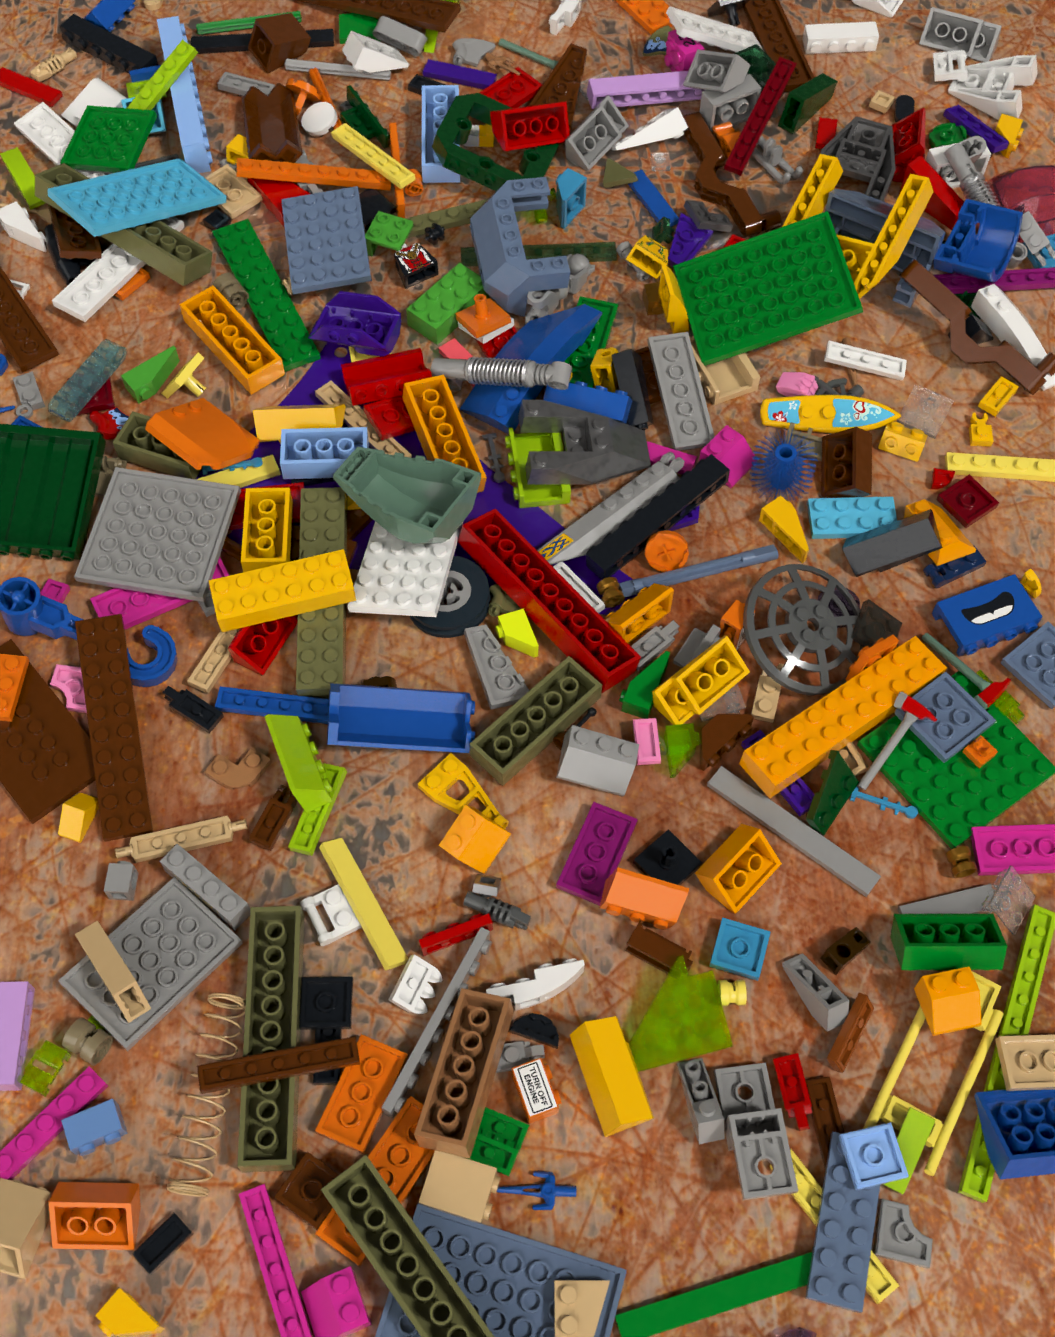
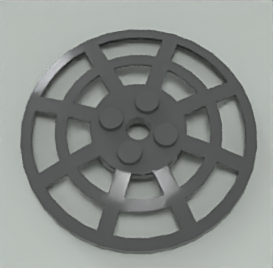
M788 564L777 567L766 573L755 583L746 599L743 626L750 651L764 672L776 683L788 690L805 695H824L831 693L847 682L843 678L836 683L830 684L828 670L840 665L845 658L851 664L857 661L858 658L850 650L853 641L852 625H858L860 650L867 646V632L864 619L853 596L837 579L813 566ZM797 570L811 572L828 581L826 587L815 582L802 581ZM785 571L789 573L793 581L783 586L776 594L763 589L764 585L771 578ZM805 587L823 592L821 600L810 599ZM796 588L801 599L800 601L791 604L782 598L788 591ZM835 588L848 601L855 616H849L842 601L834 594ZM759 596L771 603L768 609V628L755 630L754 610ZM831 599L837 604L843 616L834 617L832 611L828 608ZM777 606L787 611L784 624L776 626ZM807 621L814 624V631L809 629ZM846 625V644L836 637L837 626ZM787 634L790 641L795 645L792 653L783 644L779 635ZM772 638L778 651L787 659L781 670H778L767 658L758 639ZM833 645L841 654L835 660L827 663L825 649ZM803 652L816 653L818 664L807 663L799 658ZM794 666L806 671L819 672L821 686L802 684L789 678L788 675Z

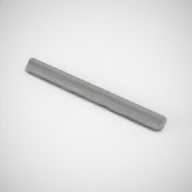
M286 59L285 69L291 71L309 72V69L317 68L321 74L390 80L391 70L369 73L364 70L359 72L353 68V65Z

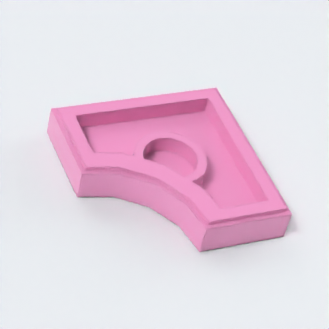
M56 664L50 683L51 687L65 694L68 711L87 713L81 667Z

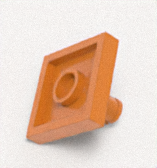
M484 294L474 296L475 305L455 313L456 320L476 339L511 323L510 315L491 298L487 299Z

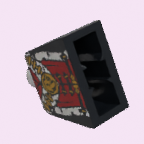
M404 243L401 250L395 252V266L405 289L438 275V261L419 243L409 247Z

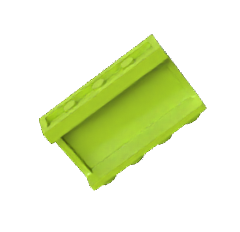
M513 427L509 428L508 436H505L506 448H510L508 464L513 466V470H510L511 482L516 484V487H513L514 500H518L519 508L569 504L571 498L570 484H527L525 469L529 451H564L561 433L514 434Z

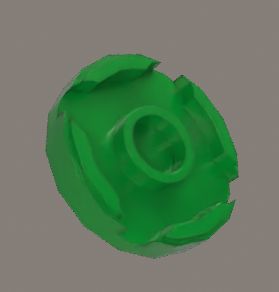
M955 123L938 125L929 133V145L932 148L959 143L967 139L966 129L961 125L960 127L955 126Z

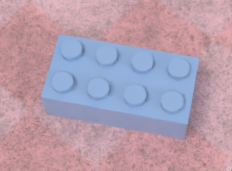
M367 427L281 429L280 466L283 479L333 478V474L357 447L369 448Z

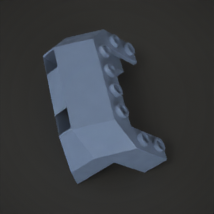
M547 177L507 180L470 218V230L484 291L506 312L525 317L528 292L568 288L570 268L567 256L526 260L515 214L518 211L548 209L547 195H550Z
M835 188L829 192L825 212H829L836 234L875 243L894 205L861 192ZM920 217L898 262L892 268L902 272L915 259L930 272L934 264V257L943 242L946 232L933 221ZM901 278L897 284V292L892 301L911 308L919 293Z

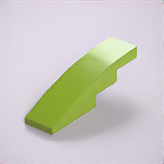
M18 147L0 153L16 187H18L23 198H25L30 210L47 204L35 196V175Z

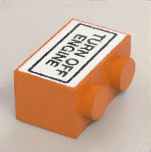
M737 599L723 615L719 626L721 628L719 637L722 638L724 635H727L736 650L746 639L743 626L745 603Z
M538 1058L511 1068V1075L529 1124L558 1113V1105L562 1104L557 1088L552 1090L549 1080L553 1078L548 1064L543 1065L542 1059Z

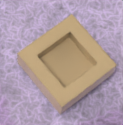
M878 90L871 99L869 107L886 113L893 104L895 97Z

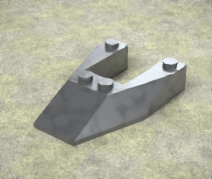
M855 117L822 148L820 154L837 157L843 169L842 175L869 182L865 194L884 202L896 170L892 126Z
M522 400L518 415L521 433H562L565 451H529L525 466L527 484H594L645 469L651 465L645 430L606 416L545 400Z

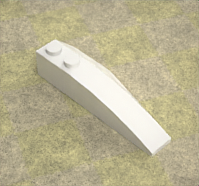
M995 284L978 290L971 308L1001 342L1003 340L1007 341L1031 364L1036 366L1047 353L1036 337L1027 318ZM1047 374L1044 377L1047 382L1041 387L1043 391L1055 386V374L1052 377Z

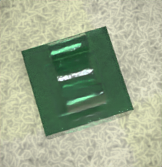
M663 216L652 228V239L657 240L659 244L663 240L666 243H670L674 236H671L674 229L670 227V219Z

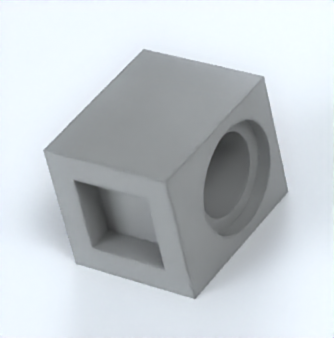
M127 861L109 863L104 892L110 900L134 901L139 873L132 863Z

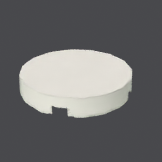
M319 102L313 104L302 116V127L311 136L324 135L329 132L328 129L331 126H335L337 112L330 103Z

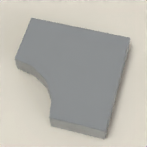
M881 1199L874 1246L875 1256L922 1268H930L933 1239L924 1236L914 1226L910 1218L909 1205Z

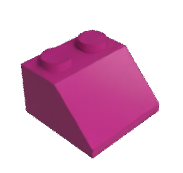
M728 425L700 451L699 457L700 461L712 454L728 467L730 472L726 485L730 488L753 467L752 464L754 463L752 461H757V459H752L755 455L744 436Z
M351 1266L330 1274L301 1291L315 1337H346L372 1325Z

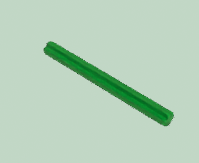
M300 11L198 23L196 24L198 35L251 29L254 27L255 19L292 13L299 22L302 21Z

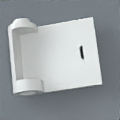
M94 78L61 116L77 128L87 105L123 108L121 100L127 98L100 78Z

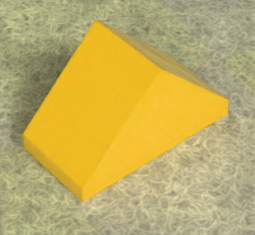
M80 792L63 803L58 835L81 843L99 809L98 798Z

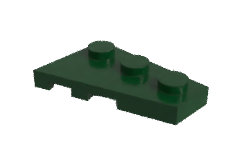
M830 750L828 758L831 761L828 769L822 772V786L819 792H815L806 817V821L811 828L822 836L825 835L859 783L847 763L836 750Z

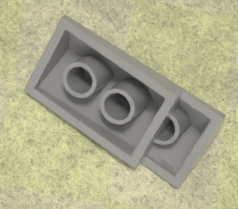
M931 7L919 44L945 52L964 50L967 58L988 62L997 48L1002 26Z
M609 95L598 104L566 139V160L586 171H589L629 127Z

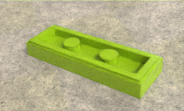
M909 1107L896 1137L909 1177L883 1185L904 1195L935 1123L934 1118Z

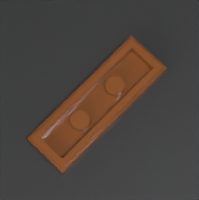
M858 993L827 1057L834 1071L844 1072L874 1010V1006L866 994Z

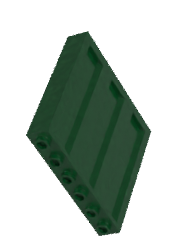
M0 424V555L12 553L21 557H31L33 555L48 560L52 559V557L69 562L74 559L81 560L106 441L101 433Z

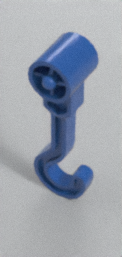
M14 577L0 585V613L11 632L21 636H30L39 632L54 639L67 636L77 640L75 621L84 619L69 613L67 605L42 596L39 587L34 581L25 577ZM148 625L143 629L142 635L144 643L158 653L154 661L149 664H138L132 660L128 651L132 685L140 687L156 686L166 681L175 671L178 661L175 642L169 633L157 626Z

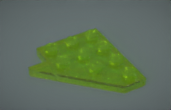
M677 956L629 1041L638 1072L733 1047L713 970L688 976L684 956Z

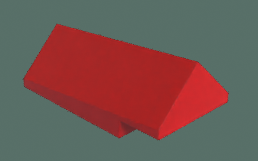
M924 107L891 125L893 129L896 169L892 181L902 183L907 165L918 156L925 159Z
M298 615L240 628L228 647L233 661L259 675H264L297 625Z

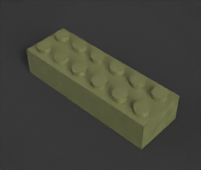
M568 656L469 744L470 756L504 786L544 750L559 732L566 730L601 698L602 684Z

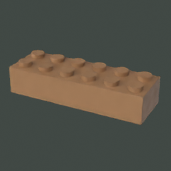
M461 988L414 1133L419 1147L470 1159L514 1014L511 998Z

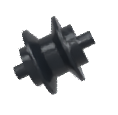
M437 223L432 224V229L426 227L425 241L437 245L438 239L440 241L445 239V228Z

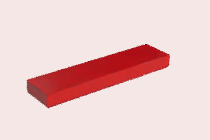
M4 67L0 69V86L40 103L44 102L50 107H53L63 97L62 91Z

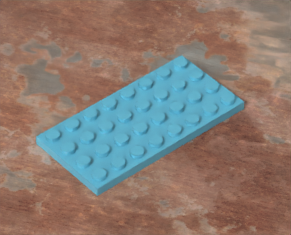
M181 158L48 188V197L94 237L226 203L227 197Z

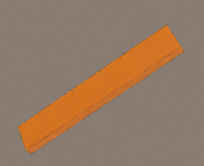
M390 123L389 141L391 157L400 163L396 123ZM394 184L397 216L405 218L403 188L400 189Z

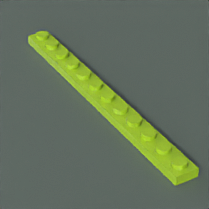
M1036 904L1030 908L998 1037L1029 1034L1055 929V912ZM995 1045L984 1091L1006 1090L997 1045ZM978 1114L958 1192L985 1203L988 1200L995 1169L988 1157Z

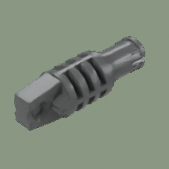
M468 891L463 902L464 906L482 912L483 915L489 913L492 921H496L509 928L517 927L526 930L531 920V916L521 912V908L510 905L502 900H497L494 897L487 899Z

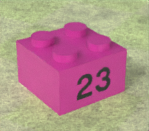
M677 30L668 32L667 50L664 57L666 66L672 72L689 71L697 50H704V47L700 42H696L692 38L680 37L676 32Z

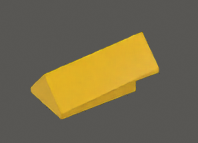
M345 404L264 406L253 410L257 438L260 442L279 441L281 444V429L342 428L346 406Z
M724 635L652 691L653 705L676 728H679L694 714L700 715L750 671L729 637Z
M617 1016L586 1021L569 1036L604 1136L608 1137L654 1119L629 1043L625 1041Z

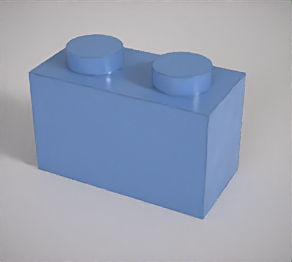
M113 1098L61 1120L70 1151L76 1155L80 1154V1156L93 1153L96 1150L95 1147L102 1144H114L122 1139L121 1136L128 1134L119 1104Z

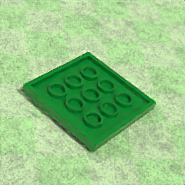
M87 105L60 163H64L73 169L113 173L134 169L156 121L157 114L155 110Z

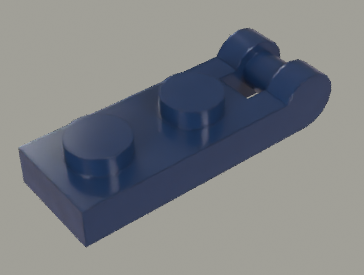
M976 548L975 553L939 566L934 563L929 564L924 568L923 572L927 577L930 576L935 588H940L985 566L987 561Z

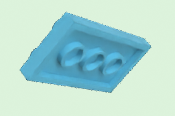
M893 496L808 498L807 501L812 539L850 538L897 521Z

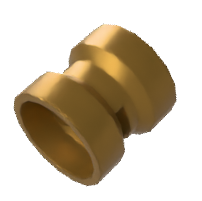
M608 577L598 582L596 588L599 594L603 596L602 602L605 604V607L612 608L624 601L625 597L623 592L619 590V583L615 577Z
M969 846L957 847L946 853L948 862L952 863L953 866L952 873L954 878L967 877L977 872L976 864L970 858L972 854Z

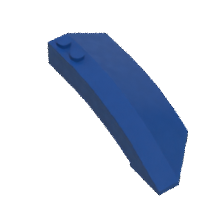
M583 304L530 320L504 345L495 358L534 360L538 364L549 365L554 361L565 362L579 346L583 345L601 317L602 312ZM476 384L460 407V410L508 434L509 428L513 427V431H515L519 425L518 415L522 400H535L544 385L525 388L524 386Z

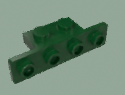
M351 85L347 86V100L353 108L341 112L340 119L369 140L376 137L384 149L388 148L390 136L387 129L382 127L377 116L372 114L367 103H364L360 98L359 93Z

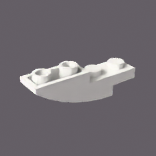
M560 0L561 4L558 10L549 18L551 34L557 35L564 25L572 27L581 10L582 0Z
M568 959L560 965L553 966L551 963L540 965L538 969H534V980L522 978L516 980L515 984H493L489 989H486V993L511 998L515 1011L529 1008L556 996L574 983L584 972V960Z

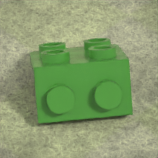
M378 211L365 234L368 256H373L378 245L396 251L401 250L413 228V221Z

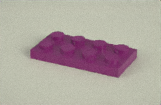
M593 802L557 881L556 888L600 906L605 881L619 866L638 819Z

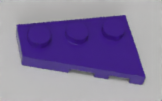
M681 213L669 252L668 265L673 267L674 265L694 259L710 240L713 231L698 229L690 217Z

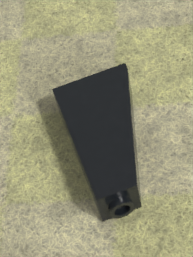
M632 349L613 354L612 360L620 391L627 392V396L632 399L627 419L628 425L647 430L649 425H653V418L642 358Z

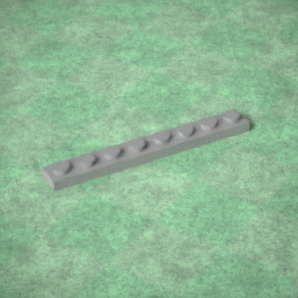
M482 927L479 929L381 1107L383 1114L393 1118L396 1112L399 1113L406 1102L404 1096L408 1089L412 1090L419 1079L417 1073L421 1065L424 1067L427 1065L432 1054L430 1049L433 1043L440 1041L444 1033L442 1027L445 1021L452 1019L455 1010L454 1005L459 997L461 988L468 989V984L466 983L470 975L473 977L476 975L480 967V962L478 961L481 955H486L491 947L490 931Z

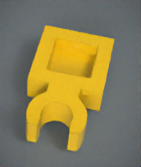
M973 412L969 427L970 446H992L994 442L992 425H985L988 419L987 413L983 414L982 419H978L976 413Z

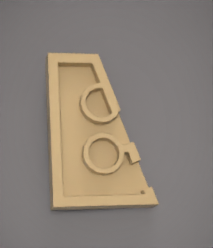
M554 1280L555 1337H594L610 1280Z

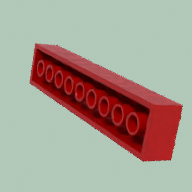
M496 508L462 525L458 539L461 547L521 609L524 608L528 617L567 657L570 656L602 684L601 693L635 673L641 656Z

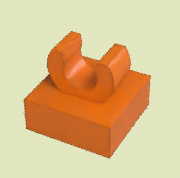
M980 735L964 748L963 753L980 769L996 756L998 751Z

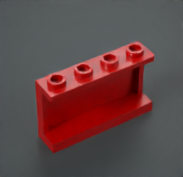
M421 348L341 364L344 384L352 406L403 395L404 383L432 377L431 370L427 369L424 364Z

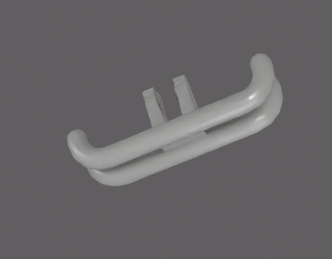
M761 136L758 144L763 149V154L761 155L755 148L752 154L755 160L780 184H787L791 177L799 178L803 173V168L798 166L794 170L782 158L783 148L780 145L775 146L776 141L773 138L765 141L763 136ZM779 165L786 173L782 176L774 166Z

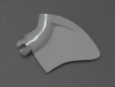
M474 38L458 39L452 45L456 51L453 64L461 66L463 63L477 67L486 53H491L495 50V44Z

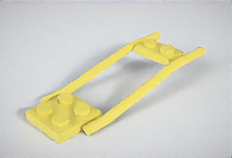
M973 971L972 973L980 990L982 1021L981 1026L974 1028L979 1031L983 1030L985 1033L944 1124H942V1121L902 1099L890 1095L926 1019L920 1005L863 1127L865 1129L876 1126L879 1119H882L881 1121L884 1123L891 1122L892 1127L900 1131L909 1107L934 1118L935 1123L925 1144L928 1147H933L924 1172L930 1176L935 1175L954 1126L1004 1015L1002 1011L992 1009L1002 986Z

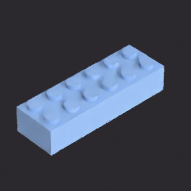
M422 85L423 183L460 182V175L444 168L432 148L439 126L455 97L459 96V85Z

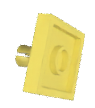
M200 353L192 357L161 394L168 399L181 386L185 385L199 397L206 387L192 376V372L202 362L204 357Z

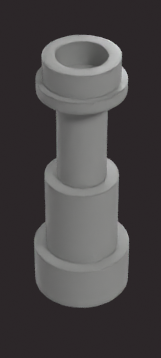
M628 241L622 242L617 247L616 252L622 259H625L629 266L635 269L637 272L636 277L640 281H645L650 275L626 260L633 247Z

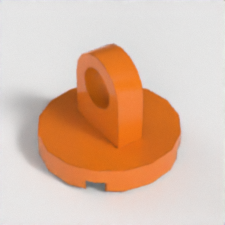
M289 78L286 88L297 95L295 99L297 116L300 114L305 99L311 102H320L322 94L321 92L317 93L318 90L314 86L302 80L293 82L294 79Z
M669 530L658 531L651 535L646 542L645 557L649 565L657 571L668 572L680 569L687 562L689 555L688 543L677 532Z

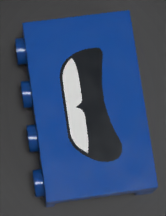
M1015 574L939 601L932 611L935 620L942 619L958 644L959 648L956 651L958 656L964 654L972 655L980 648L993 647L999 641L1005 639L1006 641L1012 640L1023 632L1026 634L1031 633L1038 628L1037 625L1042 618V615Z

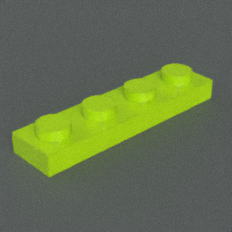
M323 763L326 770L323 773L324 779L328 778L333 791L329 792L332 802L308 813L303 810L288 845L291 851L313 856L346 777L347 771L344 767Z

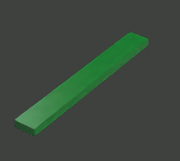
M812 1252L615 1315L620 1337H650L807 1286Z

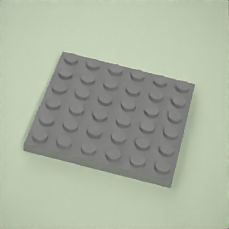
M115 467L74 578L78 582L205 602L210 587L209 580L213 578L241 493L240 486Z

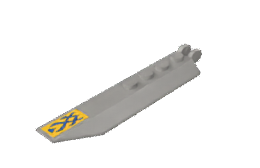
M672 452L664 454L660 461L651 465L537 551L550 565L586 555L587 551L592 546H597L601 543L608 533L616 531L623 521L631 519L638 509L646 507L653 497L661 495L671 483H676L680 479L676 473L683 468L685 461L680 457L675 459V455Z

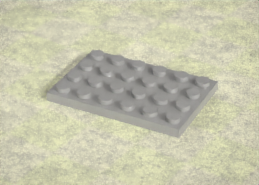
M174 877L108 936L151 1007L149 1011L128 1023L87 955L58 981L128 1052L243 943L232 930Z

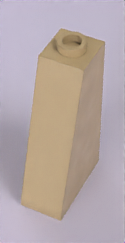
M96 921L76 933L75 936L127 1022L130 1023L149 1011L151 1007L138 983L99 922Z

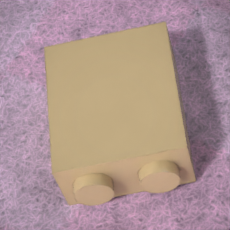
M435 1150L418 1203L419 1205L481 1224L483 1220H489L493 1204L489 1203L491 1193H497L501 1177L497 1176V1168Z

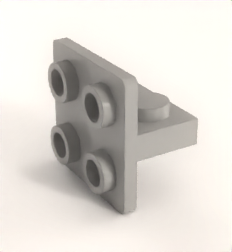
M713 624L708 633L694 628L674 658L673 663L682 668L721 639L719 637L721 628Z

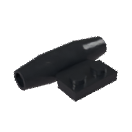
M49 224L44 230L47 249L57 272L68 286L81 274L80 266L88 267L96 259L60 258L53 224ZM99 241L100 248H101V252L103 253L104 250H103V247H102V245H101V243H100V241Z

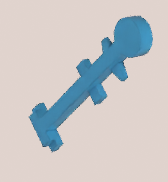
M256 457L223 469L234 471L235 468L243 467V469H246L247 466L260 467L263 462L260 457ZM203 466L202 469L203 475H207L208 471H215L210 466Z
M857 786L851 794L850 801L854 802L857 797L881 805L880 810L885 811L886 807L895 810L894 815L902 812L909 819H914L918 814V809L915 806L904 807L901 806V802L897 804L889 802L887 797L880 799L859 792V787Z

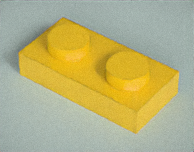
M1001 376L979 402L978 407L996 417L1017 392L1019 386Z

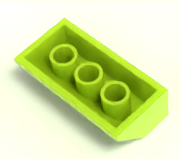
M273 714L264 716L290 790L305 812L308 813L332 802L329 792L333 791L328 778L324 779L323 773L326 770L321 759L317 760L316 758L319 751L315 742L309 739L312 736V732L308 724H303L298 716Z

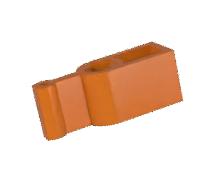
M730 121L712 127V131L719 139L720 148L727 159L741 134L740 131L734 130Z

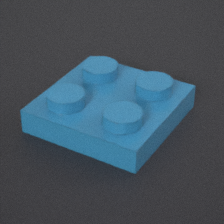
M722 917L709 966L758 981L771 932Z

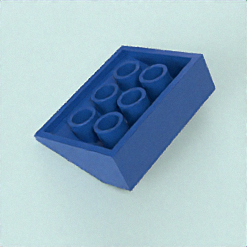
M1055 1089L976 1092L974 1097L988 1157L999 1179L1055 1174Z

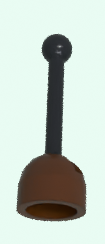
M593 707L589 708L588 713L576 726L581 727L590 717L595 716L597 713L596 709ZM561 731L553 738L554 744L560 750H562L564 735L567 731Z

